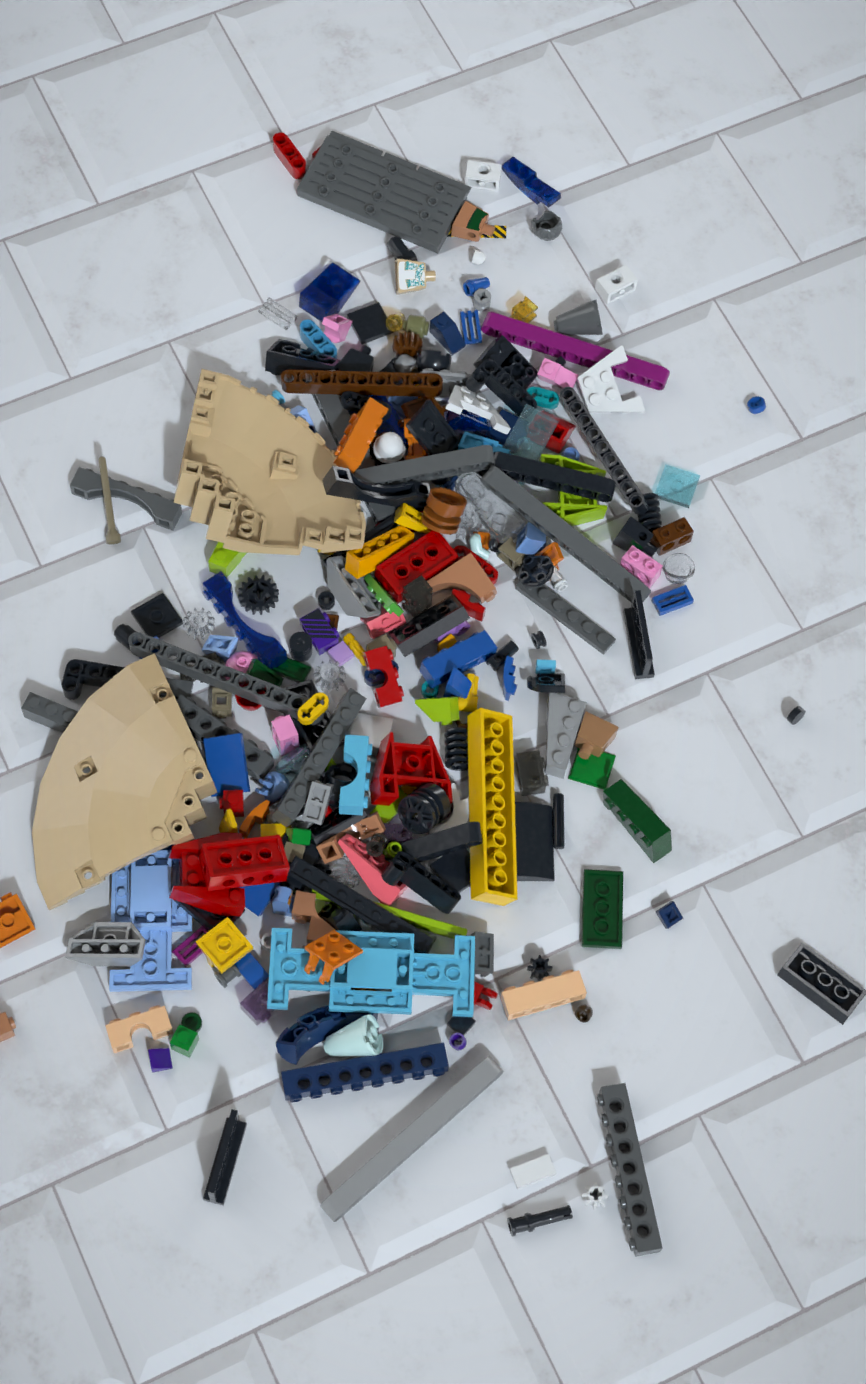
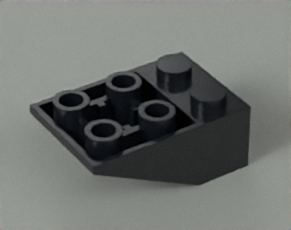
M503 335L493 340L473 364L477 368L484 360L493 359L525 390L538 376V371Z

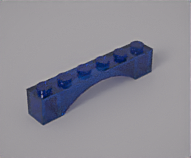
M221 571L202 583L204 597L207 601H212L213 607L218 614L221 613L224 616L227 626L229 628L233 627L236 637L240 641L243 640L245 642L248 652L254 653L258 657L257 659L271 670L286 662L287 651L276 638L256 632L239 617L233 605L232 584Z

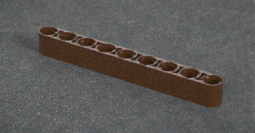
M285 370L281 374V386L284 392L296 394L342 395L346 391H352L372 396L438 397L443 391V379L439 374Z

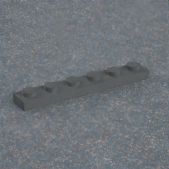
M521 582L516 585V590L603 655L615 643L616 638L545 585L528 587Z

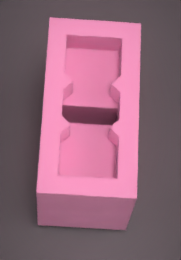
M633 545L622 557L620 563L623 568L644 583L649 589L660 577L663 565Z
M290 715L278 716L274 721H271L272 737L281 757L299 750L298 733Z

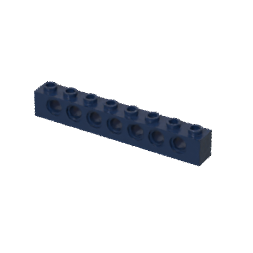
M443 1042L382 1053L376 1056H365L281 1071L285 1101L299 1102L305 1097L316 1099L327 1093L338 1095L343 1093V1090L360 1091L365 1086L371 1085L373 1088L383 1086L384 1083L392 1082L393 1084H399L404 1082V1079L410 1078L421 1080L426 1075L432 1074L434 1077L442 1076L445 1072H448L449 1064ZM429 1059L432 1064L430 1066H423L421 1061ZM407 1062L412 1067L409 1070H403L400 1065ZM383 1066H388L391 1068V1072L384 1074L380 1069ZM362 1070H369L371 1075L365 1078L360 1075V1072ZM347 1073L351 1078L348 1081H342L339 1077L341 1074ZM322 1077H327L330 1079V1082L327 1085H322L319 1083V1080ZM301 1081H308L310 1083L309 1087L305 1089L300 1088L298 1084Z

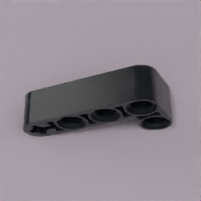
M493 359L484 360L466 380V387L472 392H477L485 384L520 418L529 417L537 408L536 400Z
M78 659L70 660L66 665L62 680L63 693L67 699L75 700L80 696L83 684L102 687L110 680L111 676L118 674L125 667ZM75 669H79V670H80V671L77 672V673H72V671L75 670ZM94 672L99 673L96 676H91V674ZM71 686L75 687L73 690H67Z
M399 851L381 875L382 879L391 886H395L401 881L445 914H449L461 899V895L457 890L403 851Z

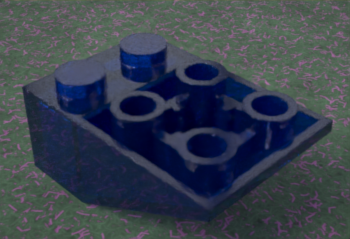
M332 262L300 292L299 307L323 322L324 317L340 312L359 285L360 280Z

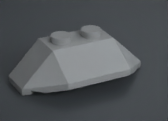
M342 555L329 557L327 559V586L346 615L362 618L379 616L381 614V603L374 597L376 593H371L366 587L368 583L363 579L364 576L356 579L345 570L346 558Z
M94 922L69 938L65 957L91 966L131 967L143 959L146 940L132 922Z

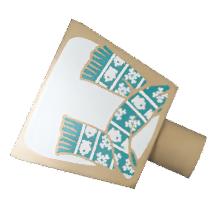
M396 259V295L424 290L426 282L436 280V272L426 271L424 262Z

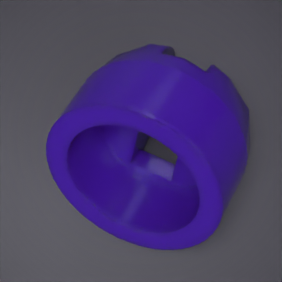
M454 1033L449 1039V1044L453 1049L459 1051L466 1047L467 1041L463 1034Z

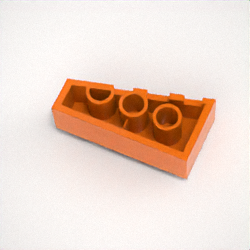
M370 397L361 410L351 416L349 424L344 430L345 434L339 441L340 445L334 453L336 455L334 464L339 467L348 468L352 473L355 472L370 447L369 445L376 435L375 432L381 425L382 418L386 415L388 408Z

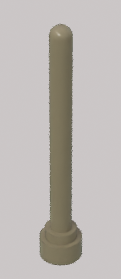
M101 456L98 461L108 524V532L105 536L106 544L121 543V536L115 527L106 458Z

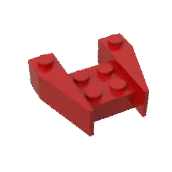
M390 732L380 743L370 782L371 804L390 806L399 798L398 785L419 787L424 783H433L440 786L446 792L451 804L453 802L451 782L432 736H428L420 744L394 742L393 732Z
M222 832L173 845L168 858L179 859L180 886H173L169 898L220 916H241L245 908V888L207 891L199 854L202 844L242 839V833Z

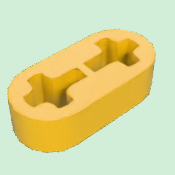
M321 692L314 694L299 708L297 713L298 721L303 725L312 724L327 710L329 706L328 696ZM317 700H324V705H317ZM310 712V718L307 716L303 718V713L307 714Z

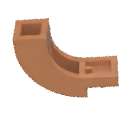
M378 812L367 815L368 817L317 845L316 848L324 863L326 864L343 857L344 851L338 844V841L347 833L361 841L384 832L386 828Z

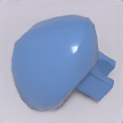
M269 772L265 779H259L263 787L261 789L256 788L255 791L258 794L264 795L265 800L270 801L271 804L283 797L290 782L280 772Z

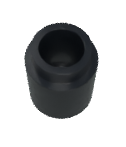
M120 624L115 629L114 636L118 642L130 651L128 639L136 631L129 625ZM137 642V643H135L134 645H135V646H139V645H141L142 643Z

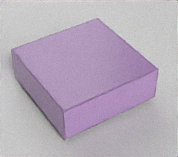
M344 641L328 650V655L338 667L354 657V653Z

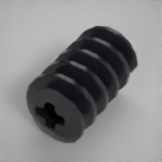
M646 493L643 496L649 508L645 514L637 516L639 518L638 522L652 533V531L662 527L661 514L659 513L660 507H658L660 502L658 501L659 496L657 494Z
M456 727L444 733L446 738L444 741L446 745L445 767L450 770H468V764H464L468 763V757H466L468 755V750H466L468 748V743L466 742L468 741V736L465 735L468 734V730L466 728Z

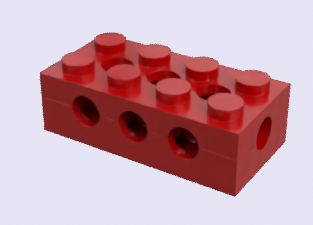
M432 530L376 566L375 577L398 604L423 588L425 582L458 561V554L440 533Z
M280 835L206 843L201 845L199 854L207 891L286 881L290 869Z

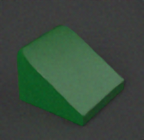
M286 829L285 832L291 843L310 845V830Z

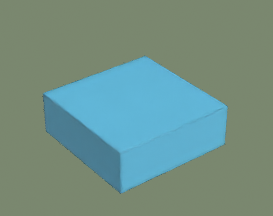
M537 659L535 674L555 673L556 660Z

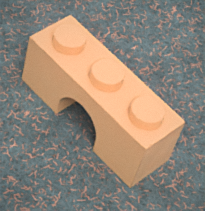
M160 1005L153 1006L144 1013H132L128 1018L122 1020L120 1018L111 1020L109 1024L105 1025L114 1053L133 1048L132 1035L140 1028L148 1029L152 1034L153 1040L173 1034L165 1006L160 1007Z

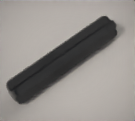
M555 793L553 795L554 849H564L565 846L564 795L562 793Z

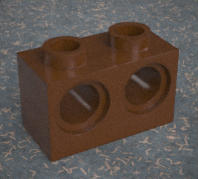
M683 517L652 531L654 536L651 538L650 543L658 548L656 552L658 556H661L691 542L694 531L686 518Z

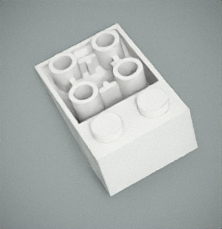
M358 713L353 721L350 735L369 736V744H372V756L368 755L367 761H371V766H375L380 743L391 732L394 719Z

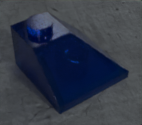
M465 409L462 410L460 415L450 410L446 415V420L452 429H460L462 431L491 430L489 419Z

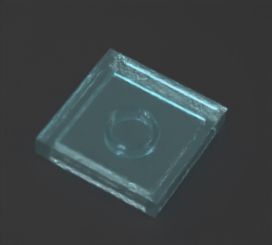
M665 465L655 494L661 500L689 508L700 475Z

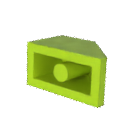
M458 697L422 698L415 700V704L433 722H441V725H452V721L459 720Z

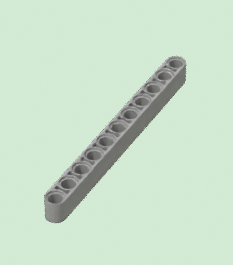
M490 1056L486 1057L328 1196L320 1207L333 1222L339 1220L496 1081L504 1071Z

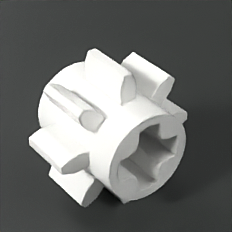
M597 1182L594 1183L593 1187L586 1185L585 1189L588 1193L582 1194V1198L587 1200L585 1206L591 1205L593 1210H596L597 1205L604 1207L605 1202L602 1199H608L609 1197L608 1194H604L605 1186L599 1187ZM593 1192H596V1195L599 1196L597 1200H594V1197L591 1196Z

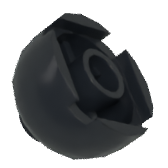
M424 350L421 351V355L417 352L416 365L418 366V372L420 373L423 369L427 368L438 372L450 370L451 355L446 353V356L441 355V351Z

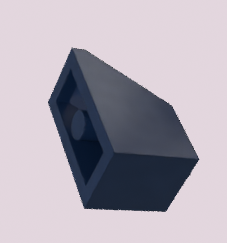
M444 311L430 320V333L452 356L466 347L456 323Z

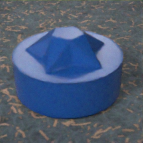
M759 396L751 398L747 403L748 410L753 414L763 412L766 408L764 398Z

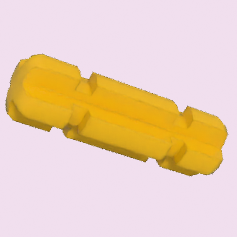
M348 633L343 637V641L346 645L350 646V650L357 659H360V663L366 666L362 653L365 652L364 648L355 640L352 633Z

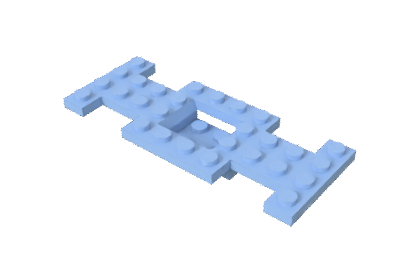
M173 844L112 873L111 922H132L146 941L141 961L131 966L130 969L110 970V992L192 990V968H172V932L192 931V916L173 899L171 909V899L169 898L171 879L172 888L173 886H180L179 859L168 858Z

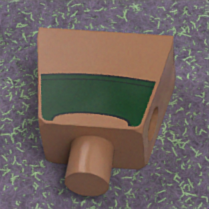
M465 201L452 225L451 236L478 242L482 234L492 237L495 227L488 224L489 214Z

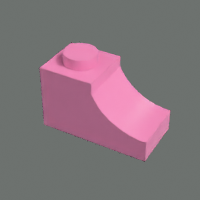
M339 314L324 317L322 322L325 325L324 334L333 343L345 341L352 321Z
M544 358L537 373L540 380L561 389L565 387L574 388L579 377L578 374L567 370L561 364Z

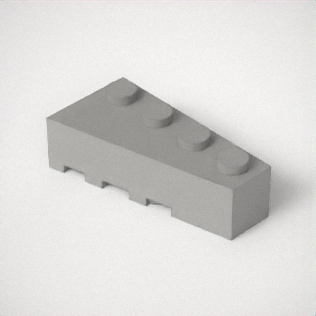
M549 693L545 774L564 779L587 702L557 693Z

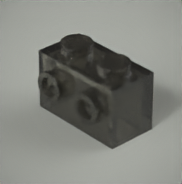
M422 575L403 587L402 607L413 618L432 606L433 588Z
M540 751L516 753L515 763L521 796L545 793L549 782L547 774L544 775L543 772L545 760L544 757H540Z

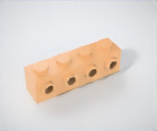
M567 970L557 977L550 975L544 977L543 981L536 983L535 981H529L518 988L511 986L504 989L500 998L507 1020L585 999L587 992L580 971Z

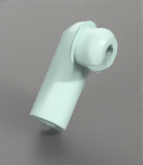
M477 533L472 534L469 539L471 551L486 560L490 552L482 548L481 536Z

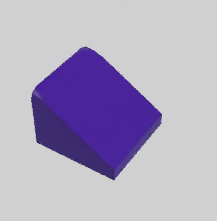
M169 1048L148 1049L152 1073L173 1069Z

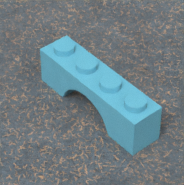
M345 735L344 761L355 768L357 776L353 782L340 789L339 814L363 816V808L368 807V797L365 796V791H369L370 779H366V773H370L371 761H367L368 755L372 756V744H369V736Z

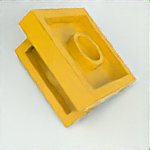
M228 917L196 941V945L206 955L208 964L212 968L216 967L221 974L253 950L251 943Z

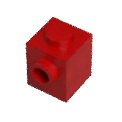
M223 790V797L220 798V809L224 810V814L226 810L231 809L234 817H244L243 790Z

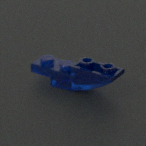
M511 157L502 164V170L507 177L537 205L541 202L550 207L561 199L560 192L537 178V173L515 157Z

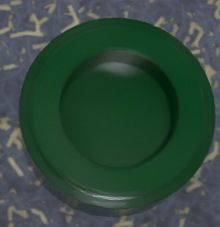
M190 1012L183 1016L181 1025L198 1033L202 1028V1019L197 1013Z

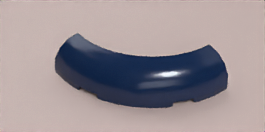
M329 1005L317 1008L299 1017L297 1023L290 1028L287 1027L276 1041L277 1052L287 1062L297 1065L300 1058L310 1048L324 1041L327 1036L365 1015L371 1014L377 1020L378 1013L329 1011Z

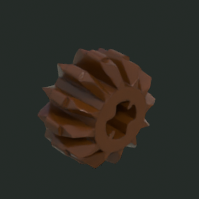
M405 331V333L399 332L398 335L394 336L392 349L396 355L398 354L397 357L407 354L412 358H416L417 352L421 355L423 342L419 334H414L413 331L410 333Z

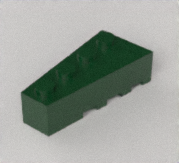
M622 779L603 791L604 806L611 810L617 820L624 826L653 863L672 851L671 829Z

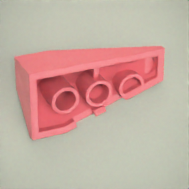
M348 833L339 839L338 844L372 894L378 898L380 903L391 906L408 887L401 881L397 885L391 886L382 879V873L390 864V862L384 859L385 855L380 852L378 854L371 852L368 845Z

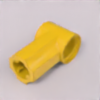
M468 673L465 676L472 682L466 699L459 697L458 706L459 711L474 712L477 710L479 677Z

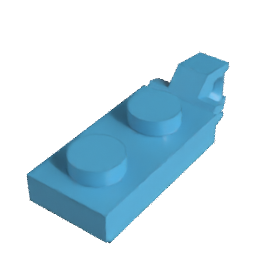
M466 431L463 433L458 445V450L490 445L493 447V452L498 451L510 454V450L503 448L498 441Z

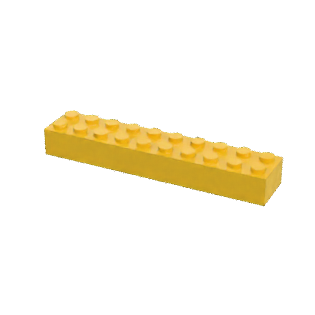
M480 707L467 715L469 822H480L483 841L480 845L470 847L471 899L505 906L518 900L513 720L511 715Z

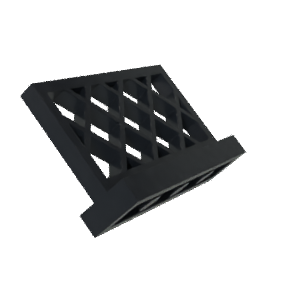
M641 590L634 592L631 608H624L623 611L635 679L654 678L653 657Z
M231 1109L229 1118H226L203 1201L224 1206L247 1127L246 1122L239 1120L237 1110Z

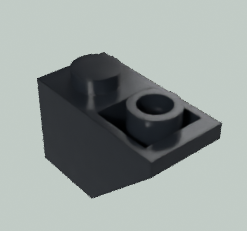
M333 902L323 906L318 913L319 917L335 930H362L350 911Z

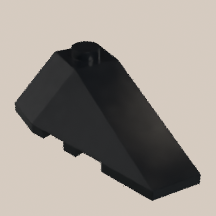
M278 339L266 351L265 371L271 372L273 375H281L285 370H335L340 364V360L326 354H315L311 348H307V350L300 348L301 344Z

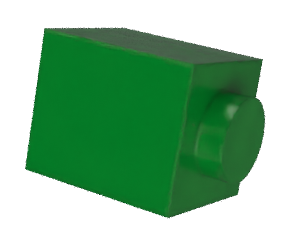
M179 1024L170 1041L171 1050L190 1058L199 1041L198 1033Z

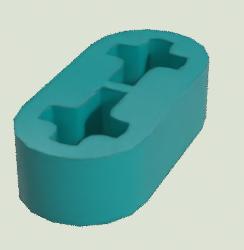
M534 386L527 389L531 396L536 394L534 399L538 407L551 410L558 407L560 397L556 392Z

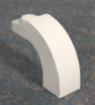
M451 783L453 802L450 804L453 811L451 818L444 824L432 828L428 835L468 823L469 801L468 798L462 800L461 790L456 789L455 783Z

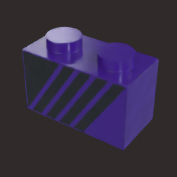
M317 608L299 619L304 632L310 635L312 645L319 656L339 643L338 638L340 635L335 627L331 628L329 625L330 619L326 612L322 613Z

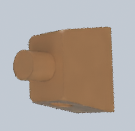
M586 711L575 742V746L580 748L578 755L582 759H588L591 754L600 757L615 739L619 727Z

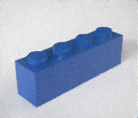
M485 630L480 633L475 632L464 641L459 640L454 646L448 649L444 648L435 656H428L423 659L419 671L432 689L449 680L453 667L464 673L487 661L496 653L498 647Z

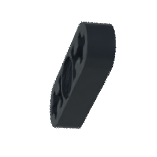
M346 391L341 395V405L344 409L358 413L362 408L361 405L366 403L370 397ZM374 399L388 408L386 415L382 418L383 421L388 420L391 417L392 410L390 404Z

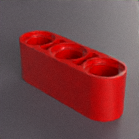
M276 133L273 136L274 153L293 178L303 179L306 174V161L285 133Z

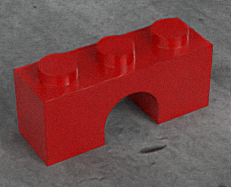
M387 646L362 652L367 671L379 669L385 675L384 684L379 688L373 689L378 708L403 701L404 692L402 686H398L397 683L399 674L397 668H393L391 660H394L392 650L388 649Z

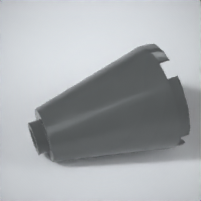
M592 300L558 315L556 320L553 321L555 331H559L560 334L603 335L597 300Z

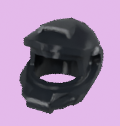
M342 762L330 766L321 783L334 784L329 805L333 807H339L341 787L353 782L357 776L355 768L349 763ZM343 775L350 778L352 781L338 780L333 776Z

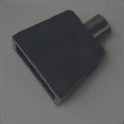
M363 345L360 351L353 348L350 349L335 368V371L372 372L374 357L370 355L371 348Z

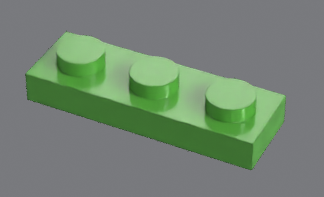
M367 574L363 578L368 583L366 586L368 590L373 594L376 593L374 597L381 604L385 603L383 607L390 614L394 612L399 617L404 612L374 577Z

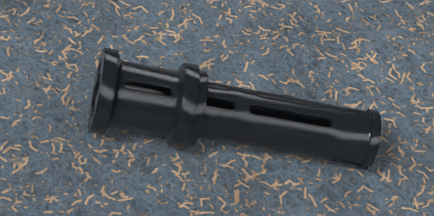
M570 1205L534 1215L525 1213L524 1216L513 1219L508 1217L507 1223L510 1234L513 1237L516 1236V1233L524 1231L533 1232L536 1227L572 1219L573 1215L571 1214Z

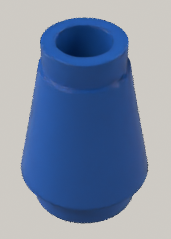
M487 277L469 279L463 283L465 294L472 297L478 289L490 287V281Z

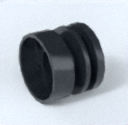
M424 783L400 801L398 805L399 819L409 831L415 834L427 833L448 816L451 808L450 800L440 786L433 783Z

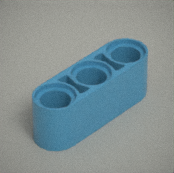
M303 320L300 323V338L308 348L313 349L315 354L331 355V357L337 359L336 346L312 320Z

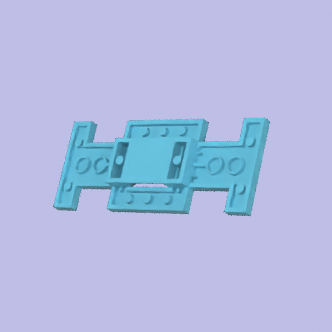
M272 928L267 1009L288 1010L289 990L330 992L329 1011L411 1015L412 995L453 996L452 1016L473 1017L475 936L455 935L454 955L414 953L413 933L336 930L360 947L363 953L336 968L329 982L325 981L324 985L319 982V978L322 975L325 962L320 959L315 971L310 970V974H307L304 969L308 964L310 953L305 949L291 948L292 929ZM351 988L392 989V992L351 990Z

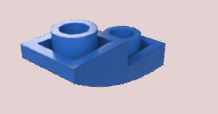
M509 656L505 660L502 680L503 695L507 701H509L511 695H515L517 684H515L516 677L513 676L516 666L513 665L514 658Z
M250 952L234 964L255 991L269 980V974Z

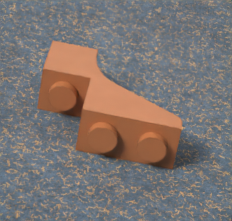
M296 890L292 919L301 924L310 922L307 935L308 945L335 929L317 914L315 909L316 894Z

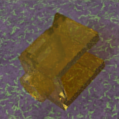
M525 296L524 301H520L512 308L510 318L530 323L537 317L534 311L538 309V306Z

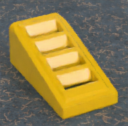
M403 503L395 511V523L424 534L432 531L422 524V513L408 504Z
M231 809L226 810L219 825L220 833H238L237 823Z

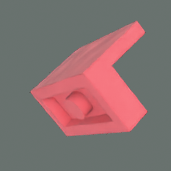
M381 606V614L379 616L360 617V620L366 624L370 637L374 639L406 623L403 613L398 617L394 612L390 614Z

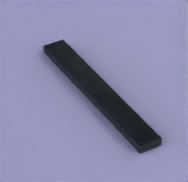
M297 855L291 862L288 875L383 932L413 933L414 951L426 953L434 939L432 936Z

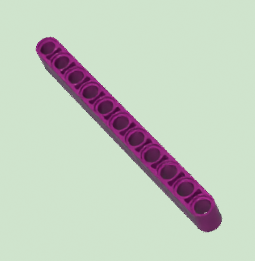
M494 312L487 313L481 326V331L488 336L498 338L503 335L510 343L556 358L562 356L566 361L587 368H591L613 352V350ZM626 355L627 362L611 367L615 377L655 390H663L670 375V371L665 367Z

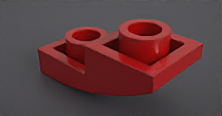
M453 589L452 594L464 606L467 614L482 622L486 607L477 602H470L471 595L466 591Z

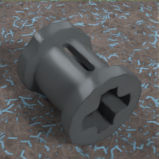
M232 965L222 974L215 972L214 976L226 988L231 980L236 976L240 977L241 974L237 967Z

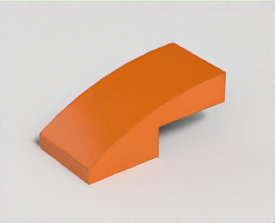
M265 800L245 818L239 828V833H242L243 838H248L255 822L258 824L264 823L269 811L270 801Z

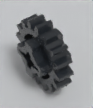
M257 575L254 576L253 580L248 577V582H242V587L238 589L240 606H245L246 612L251 609L253 615H255L256 611H259L260 615L263 614L264 610L269 613V607L275 608V602L279 601V589H277L276 583H272L271 578L265 580L264 575H262L261 579H258ZM257 591H259L260 599H258Z

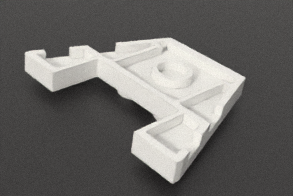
M623 345L619 346L577 378L589 413L645 412L641 396L622 401L611 367L628 361Z
M454 386L445 409L459 415L465 409L489 419L493 429L504 434L509 433L510 426L484 394H476L465 386Z

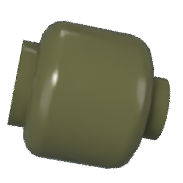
M409 315L408 319L403 321L402 330L408 333L413 331L414 334H419V337L423 339L424 335L427 336L429 321H426L424 316Z

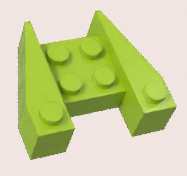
M541 454L539 459L541 462L603 477L606 475L605 470L561 455ZM558 491V503L542 502L570 526L604 519L607 505H597V500Z

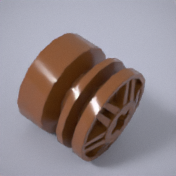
M437 487L430 489L426 502L427 506L424 507L421 516L422 524L438 533L455 534L458 531L461 522L460 516L464 514L467 500L461 494L447 488Z

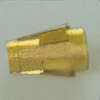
M403 313L389 315L386 319L387 328L393 332L399 331L403 326L405 315Z

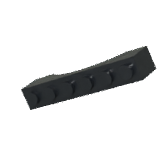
M332 466L322 480L326 495L400 507L403 503H406L417 511H423L424 507L427 506L426 502L430 492L429 483L409 481L395 485L372 484L357 478L350 469Z

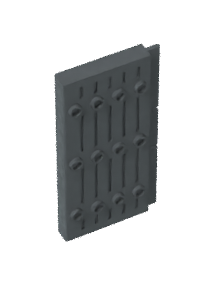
M331 131L330 135H327L299 184L297 195L438 254L472 187L421 166L416 170V164L389 153L381 156L383 151Z

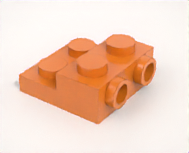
M11 892L0 897V948L35 930L18 895H12Z

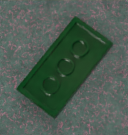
M584 869L582 947L622 949L623 871Z

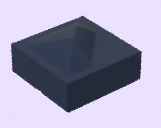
M670 901L656 911L665 929H669L683 919L674 901Z

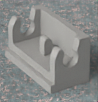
M318 780L312 781L302 820L319 825L324 823L334 784H324Z

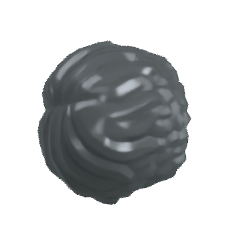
M546 210L539 220L533 218L531 221L535 236L544 241L554 240L562 231V220L552 211Z

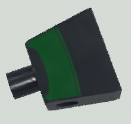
M631 516L613 541L614 545L626 552L633 545L650 557H653L658 549L649 542L654 536L653 533Z

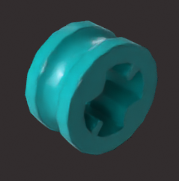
M427 681L424 682L421 688L422 696L424 698H436L439 687H434L433 693H430V691L427 693V687L430 686Z

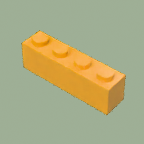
M400 525L364 543L362 549L347 551L345 570L356 579L375 571L376 566L412 544L415 534Z

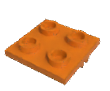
M332 930L305 946V950L310 953L304 971L310 974V970L315 971L320 959L324 961L323 972L319 978V982L324 985L325 981L329 982L336 968L362 954L363 950L336 930Z

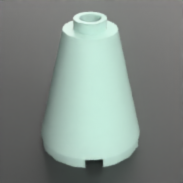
M371 1014L365 1015L327 1036L323 1044L324 1050L331 1057L379 1055L383 1051L382 1033L378 1034L376 1028L380 1026L374 1016Z

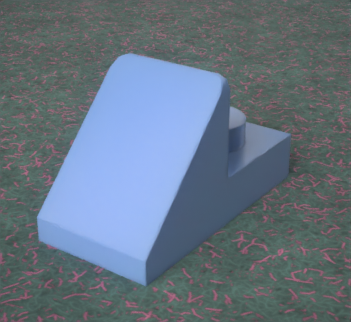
M210 634L201 650L205 654L219 656L226 663L227 659L237 649L238 638Z

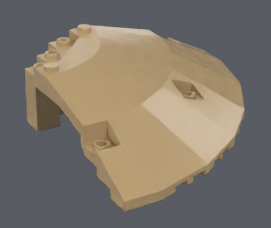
M201 369L178 475L174 503L192 507L190 521L208 525L206 539L222 542L225 549L245 553L300 555L303 546L320 549L321 553L362 549L366 521L364 513L361 512L360 500L326 495L323 478L332 466H337L333 463L336 455H334L335 451H331L325 445L326 441L317 432L314 433L309 428L307 421L300 416L296 418L290 413L291 410L289 408L284 409L279 405L280 401L269 394L264 396L258 393L255 387H245L241 385L240 380L229 375Z
M155 653L127 665L86 700L60 736L41 780L32 828L37 884L49 910L67 903V900L85 893V890L106 880V876L172 844L177 845L195 840L189 826L207 818L199 800L217 793V790ZM165 692L166 696L164 698H160V693ZM85 768H90L89 773L83 772ZM86 873H92L90 879H86L85 875Z

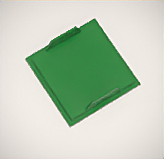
M578 748L568 779L606 790L616 755L603 752L600 757L591 754L588 759H582L578 755L580 750Z

